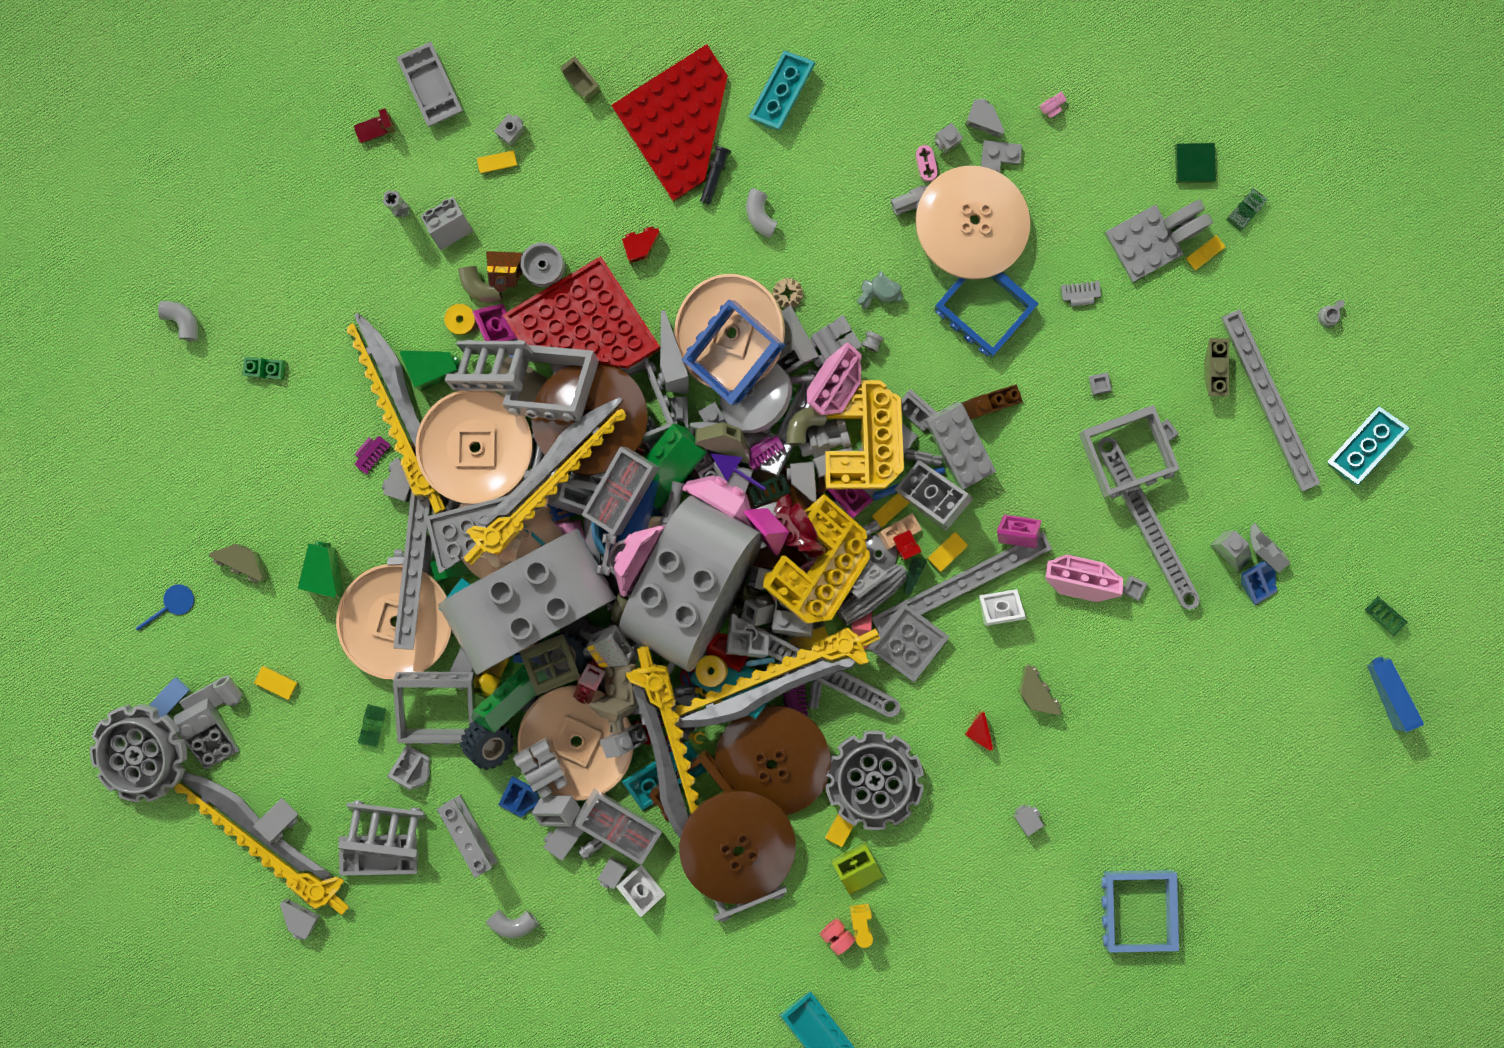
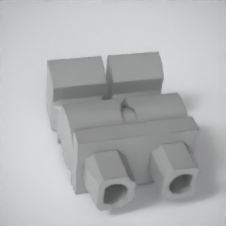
M843 315L832 324L829 323L811 335V339H809L814 349H818L821 354L813 359L818 369L822 367L826 359L848 342L856 350L862 348L861 343L855 333L852 332L850 325ZM842 334L846 335L844 339L836 341Z
M548 737L520 751L513 758L517 767L521 768L522 774H524L533 792L537 790L542 798L552 792L548 785L550 782L554 781L558 789L567 785V779L564 775L566 770L557 754L550 751L551 744ZM533 756L537 758L539 762H535L533 760Z

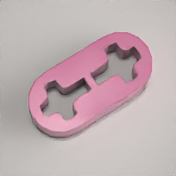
M922 145L916 152L919 175L924 182H932L937 176L934 153L930 146ZM922 150L929 153L927 162L924 161L923 156H920ZM927 165L929 167V171H933L930 178H928L927 175L923 174L926 172Z

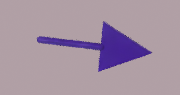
M711 454L726 481H728L734 471L763 491L766 490V487L736 468L743 457Z

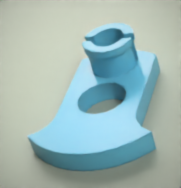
M768 655L764 658L757 657V660L746 662V667L774 663L775 659L768 658Z

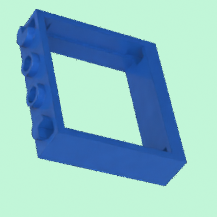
M1003 272L991 278L1027 309L994 347L989 345L944 306L966 279L959 278L934 307L935 313L943 320L946 318L950 322L949 325L956 332L960 330L965 335L964 339L972 345L975 343L979 347L978 350L981 354L991 358L1039 304Z
M729 299L724 305L720 306L718 314L708 321L707 328L697 335L693 346L686 349L687 352L682 361L730 405H739L786 345L738 302ZM734 311H736L771 343L731 392L697 361V358Z

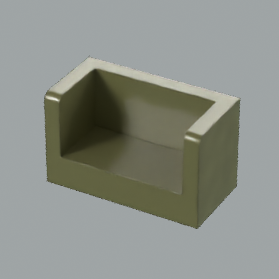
M575 56L560 68L563 76L586 103L601 91L599 84Z

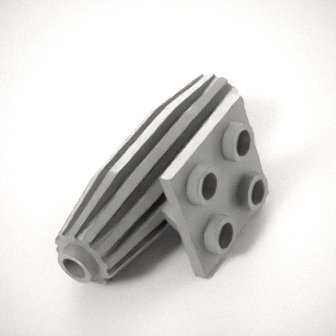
M869 560L849 592L851 594L842 602L837 610L838 617L844 624L849 625L868 615L890 598L907 580V570L902 565L898 566L896 564L883 570Z

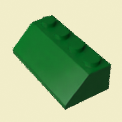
M672 423L645 457V459L660 467L653 479L659 481L653 505L657 509L661 510L668 501L672 481L683 483L707 453L704 448L695 445V437L687 427Z
M531 660L534 669L541 666ZM524 664L473 710L471 715L473 721L495 733L536 695ZM544 669L536 672L539 683L549 679Z

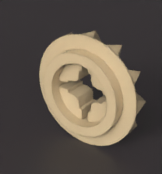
M784 278L774 286L773 296L780 307L786 309L788 306L794 308L802 300L803 289L800 283L794 279ZM786 286L789 288V291H796L791 294L790 301H788L786 295H779L785 292Z

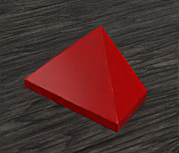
M979 711L964 735L991 751L993 750L986 715L984 711Z

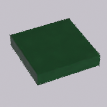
M1179 143L1175 145L1176 183H1207L1216 181L1215 143Z

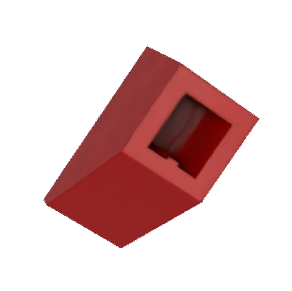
M654 226L643 229L644 232L636 234V232L626 234L625 238H622L629 264L649 257L660 236L659 228H654Z

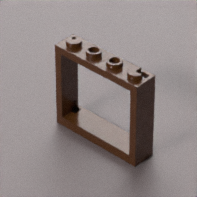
M704 750L689 761L691 762V767L687 772L702 763L724 792L738 790L707 750ZM677 770V771L675 772V775H676V778H677V780H678V779L680 778V775H679V772H678V770ZM658 784L651 789L650 798L653 801V805L658 806L662 810L664 819L669 822L660 800Z

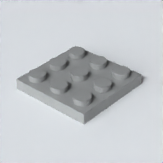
M1156 204L1105 232L1108 241L1132 283L1183 255L1179 245L1175 244L1170 229H1167L1165 226L1164 218Z
M903 602L879 633L880 640L871 643L868 648L915 682L948 640L949 636Z

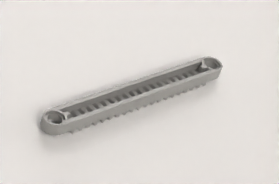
M1110 437L1101 439L1097 444V450L1114 484L1118 487L1137 480L1115 439ZM1104 442L1112 444L1111 452L1108 453L1103 450L1102 445ZM1140 487V489L1130 493L1128 490L1121 492L1125 505L1139 527V531L1142 533L1147 546L1150 548V552L1164 574L1165 580L1172 589V593L1181 607L1194 609L1199 604V595L1143 490ZM1187 594H1191L1194 598V602L1191 605H1187L1184 602V597Z
M739 618V619L742 620L743 622H745V623H747V624L749 623L748 621L744 620L743 618ZM758 625L754 626L756 630L762 631L769 636L768 655L780 661L785 656L797 657V652L802 649ZM820 659V660L815 661V662H813V663H811V664H808V665H806V666H803V667H801V668H798L797 670L804 669V668H806V667H809V666H811V665H814V664H816V663H818V662H821V661H824V660H823V659ZM844 670L816 679L887 717H894L900 711V704L897 699ZM888 702H894L895 708L892 711H886L885 705Z

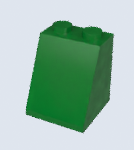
M408 350L399 352L414 388L419 391L444 382L446 374L457 373L461 363L460 357L453 355L451 352Z
M315 541L314 544L308 543L297 589L329 597L342 598L344 589L336 548L330 547V543Z

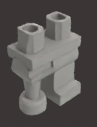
M844 419L826 421L824 426H810L806 431V444L800 445L802 456L813 455L815 459L825 455V451H831V448L840 445L844 448L851 447Z

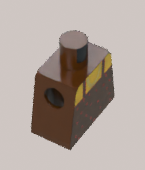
M486 251L489 285L495 287L499 292L505 291L506 287H516L523 272L521 269L523 253Z

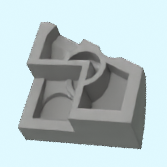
M1254 523L1250 531L1253 549L1279 573L1290 564V561L1269 536H1265L1259 526Z
M732 614L729 622L726 654L766 657L768 655L769 636L762 631L756 630L750 623L743 622L737 618L736 614Z

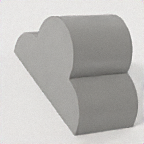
M920 460L917 461L895 488L904 499L944 531L951 527L973 500L967 492Z

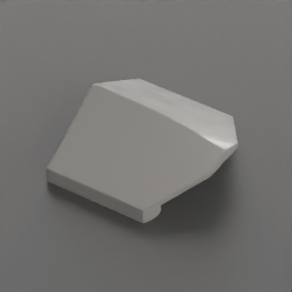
M406 745L387 778L408 790L423 786L430 776L429 757Z

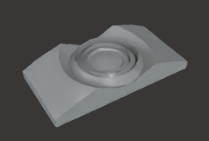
M432 42L396 57L428 127L463 112Z
M365 834L356 836L358 843H365L368 839V835ZM388 834L376 835V845L384 846V843L387 842ZM396 834L394 842L396 847L403 848L406 845L408 834ZM417 834L415 835L413 846L415 850H417ZM339 836V842L340 840L346 841L348 836ZM339 850V875L417 874V861L344 853Z

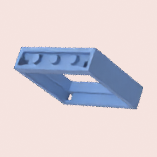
M1173 870L1104 871V877H1102L1101 888L1104 889L1101 904L1102 908H1105V916H1102V926L1105 927V935L1102 936L1103 947H1106L1108 952L1179 951L1177 873ZM1165 879L1167 944L1115 945L1113 880Z

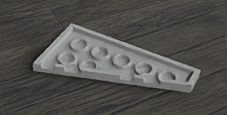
M538 488L523 503H521L509 516H500L499 518L511 517L538 490ZM507 496L425 517L439 573L444 572L464 559L466 554L476 545L470 534L466 533V531L472 526H478L479 520L490 513ZM542 507L535 508L534 511L536 512Z

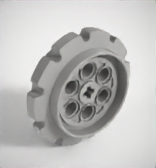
M138 704L133 708L131 705H125L108 713V718L101 720L97 724L92 735L96 744L90 747L91 762L93 767L99 768L100 773L97 776L102 784L109 791L118 790L120 798L132 802H139L143 798L149 802L169 793V788L175 787L180 782L185 772V768L181 763L187 760L186 743L184 739L178 738L177 733L180 729L168 715L159 716L157 708L145 704Z
M879 730L864 731L861 739L852 735L838 745L840 754L838 756L831 755L830 774L828 771L826 775L831 778V782L825 786L831 805L838 804L840 806L838 814L854 826L858 822H863V827L867 830H882L886 828V823L889 821L893 825H897L911 815L909 806L912 804L918 805L924 788L922 783H918V778L924 775L922 765L917 755H909L910 745L896 735H892L890 739H887L885 732ZM872 757L874 760L873 764L868 767L863 765L864 758ZM888 760L892 762V768L886 771L882 769V764ZM854 771H858L861 774L860 779L857 781L850 779V775ZM875 775L876 778H879L877 780V784L875 785L873 784V782H869L870 780H872L871 776ZM892 779L898 780V786L895 789L888 787V783ZM865 790L867 792L866 797L858 799L856 797L857 791ZM878 794L885 795L886 799L883 803L875 801V797Z

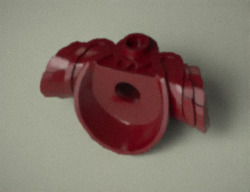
M786 494L781 497L776 503L774 512L776 514L775 517L789 531L784 545L798 548L799 551L808 554L810 558L823 555L826 548L817 542V532L804 509L799 503L794 505L790 495Z

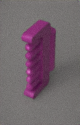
M377 436L375 440L368 437L354 454L359 458L355 462V466L365 474H368L369 470L372 469L371 466H375L378 459H381L379 454L384 455L383 451L387 452V448H391V444L381 436Z
M767 436L750 448L749 464L754 471L758 469L757 466L760 467L761 464L765 463L764 460L768 461V457L771 459L772 455H776V452L780 453V449L782 451L785 450L778 436L772 439Z
M805 684L783 693L784 706L800 712L808 710L807 707H803L807 706V703L804 702L807 701V698H798L806 696V693H799L806 691L805 688H802L805 687Z

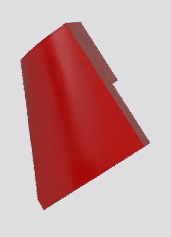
M717 633L707 646L706 656H718L725 661L728 667L740 673L750 656L726 654L728 635Z

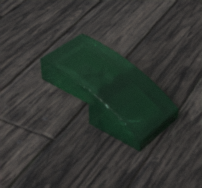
M1252 188L1226 220L1241 232L1268 199Z
M367 704L358 744L374 748L378 747L386 708Z

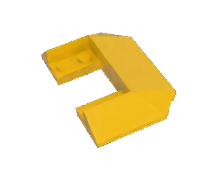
M861 380L860 385L842 413L827 414L826 419H861L862 451H825L824 479L826 489H885L904 471L901 398L896 393H892L881 380Z
M825 494L805 510L817 532L818 541L826 548L823 555L817 557L807 574L786 556H781L772 572L764 573L763 588L806 624L832 620L870 559V553L867 550L865 541L867 539L866 530Z

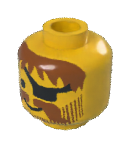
M484 671L481 675L477 674L474 678L475 694L485 699L502 685L500 684L499 677L487 671Z

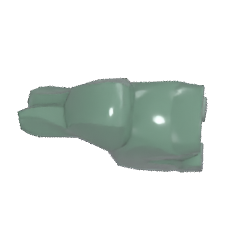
M879 271L872 281L865 279L862 282L861 290L863 294L859 297L857 303L865 309L869 306L872 297H876L884 303L901 302L903 300L901 294L902 287L886 277L882 271Z

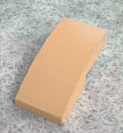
M912 513L877 534L886 550L895 546L894 536L908 530L914 535L921 531L922 528Z

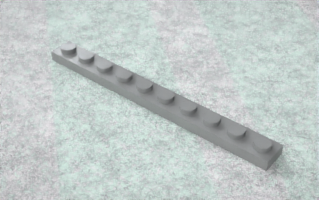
M1239 309L1221 317L1300 491L1320 484L1241 310Z
M412 491L394 649L414 650L428 528L425 517L429 516L430 510L429 498L414 496Z
M1044 532L1039 534L1037 548L1016 545L903 602L921 615L1052 548ZM903 602L872 617L879 633Z

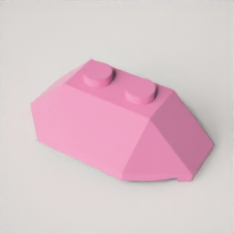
M849 342L826 359L807 389V403L820 415L842 413L861 383L860 361L862 355Z
M712 475L687 481L682 490L751 527L743 513L745 510L751 509L747 495L744 494L741 488L737 486L732 487L727 484L724 478Z
M665 525L634 532L626 538L624 542L626 546L623 552L620 551L614 560L616 562L614 571L620 594L623 597L629 596Z
M1064 555L1053 561H1048L1045 577L1047 582L1062 595L1093 602H1100L1122 595L1124 578L1120 575L1118 576L1114 570L1103 562Z

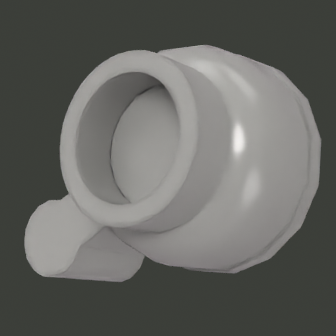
M1339 300L1335 302L1334 306L1328 305L1321 308L1317 316L1319 323L1324 327H1331L1337 324L1340 320L1339 310L1345 305V302Z

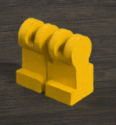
M869 904L849 906L856 943L862 948H867L873 942L872 933L867 924V919H872Z

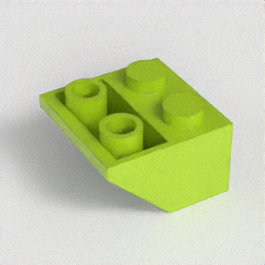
M866 842L831 860L848 894L883 877Z

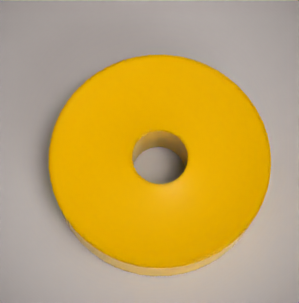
M455 304L445 313V325L456 335L468 334L476 324L473 310L467 305ZM459 316L463 317V321L461 323L457 322V318Z
M705 656L700 659L696 666L697 679L705 686H718L727 677V665L718 656ZM711 667L714 669V673L712 675L709 673V669Z

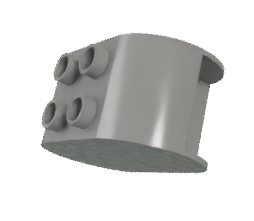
M695 496L688 497L677 508L665 526L625 606L619 624V630L622 635L641 646H648L650 651L684 670L692 671L700 659L705 656L708 644L719 633L758 556L763 540L762 533L706 504Z
M576 529L462 589L442 601L438 606L477 675L616 599V596L605 576L597 574L598 564L579 529Z

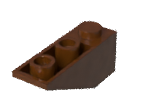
M1015 384L962 402V405L970 420L1022 403L1023 400L1018 386Z

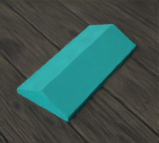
M784 50L749 118L769 129L781 130L816 64L815 61Z
M1379 406L1332 456L1328 464L1343 478L1359 485L1405 436L1410 427Z
M689 741L684 743L687 747V752L683 757L691 761L698 756V753ZM671 751L669 755L674 768V772H676L678 768L675 762L673 752ZM656 761L623 780V784L641 810L653 804L650 792L652 788L659 784ZM700 763L687 773L696 778L707 770ZM679 778L677 782L680 788L683 785L681 782V778Z

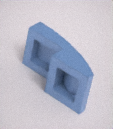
M175 677L149 706L157 708L158 714L161 717L168 715L179 701L187 695L190 689Z

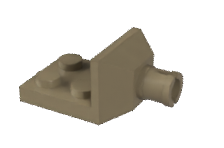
M632 663L625 666L603 667V671H605L606 695L589 703L590 707L598 715L608 719L609 732L612 734H619L625 731L623 719L639 706L632 689L634 684L629 682L626 677V672L636 669V665Z

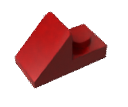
M910 530L893 537L897 552L902 559L905 560L922 552Z

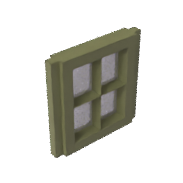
M564 634L520 651L536 695L581 678Z

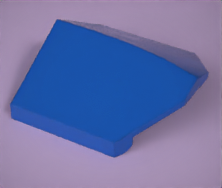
M1265 561L1260 562L1241 574V585L1253 604L1256 605L1277 592L1276 572Z
M512 776L498 805L519 817H523L535 808L540 796L537 790L533 792L530 785Z

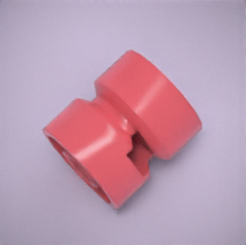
M838 918L830 922L819 934L826 943L831 944L830 948L837 956L846 951L856 940L850 931L844 930L845 926Z

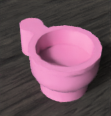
M1061 91L1042 103L1039 108L1051 118L1062 111L1060 105L1067 99Z

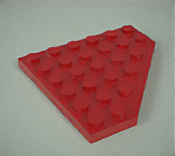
M708 44L611 105L673 202L705 182L728 75Z
M601 256L503 314L517 339L525 341L528 345L594 351L599 360L598 363L629 369L661 349Z

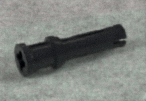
M715 146L716 152L713 161H710L711 170L699 200L704 204L706 201L707 205L712 204L711 202L721 172L726 170L725 164L728 155L732 152L721 146Z

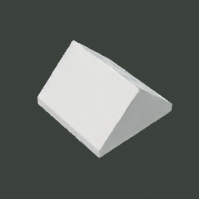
M1017 589L979 596L983 621L986 626L1026 619Z
M639 865L620 880L616 886L640 917L665 895L642 865Z

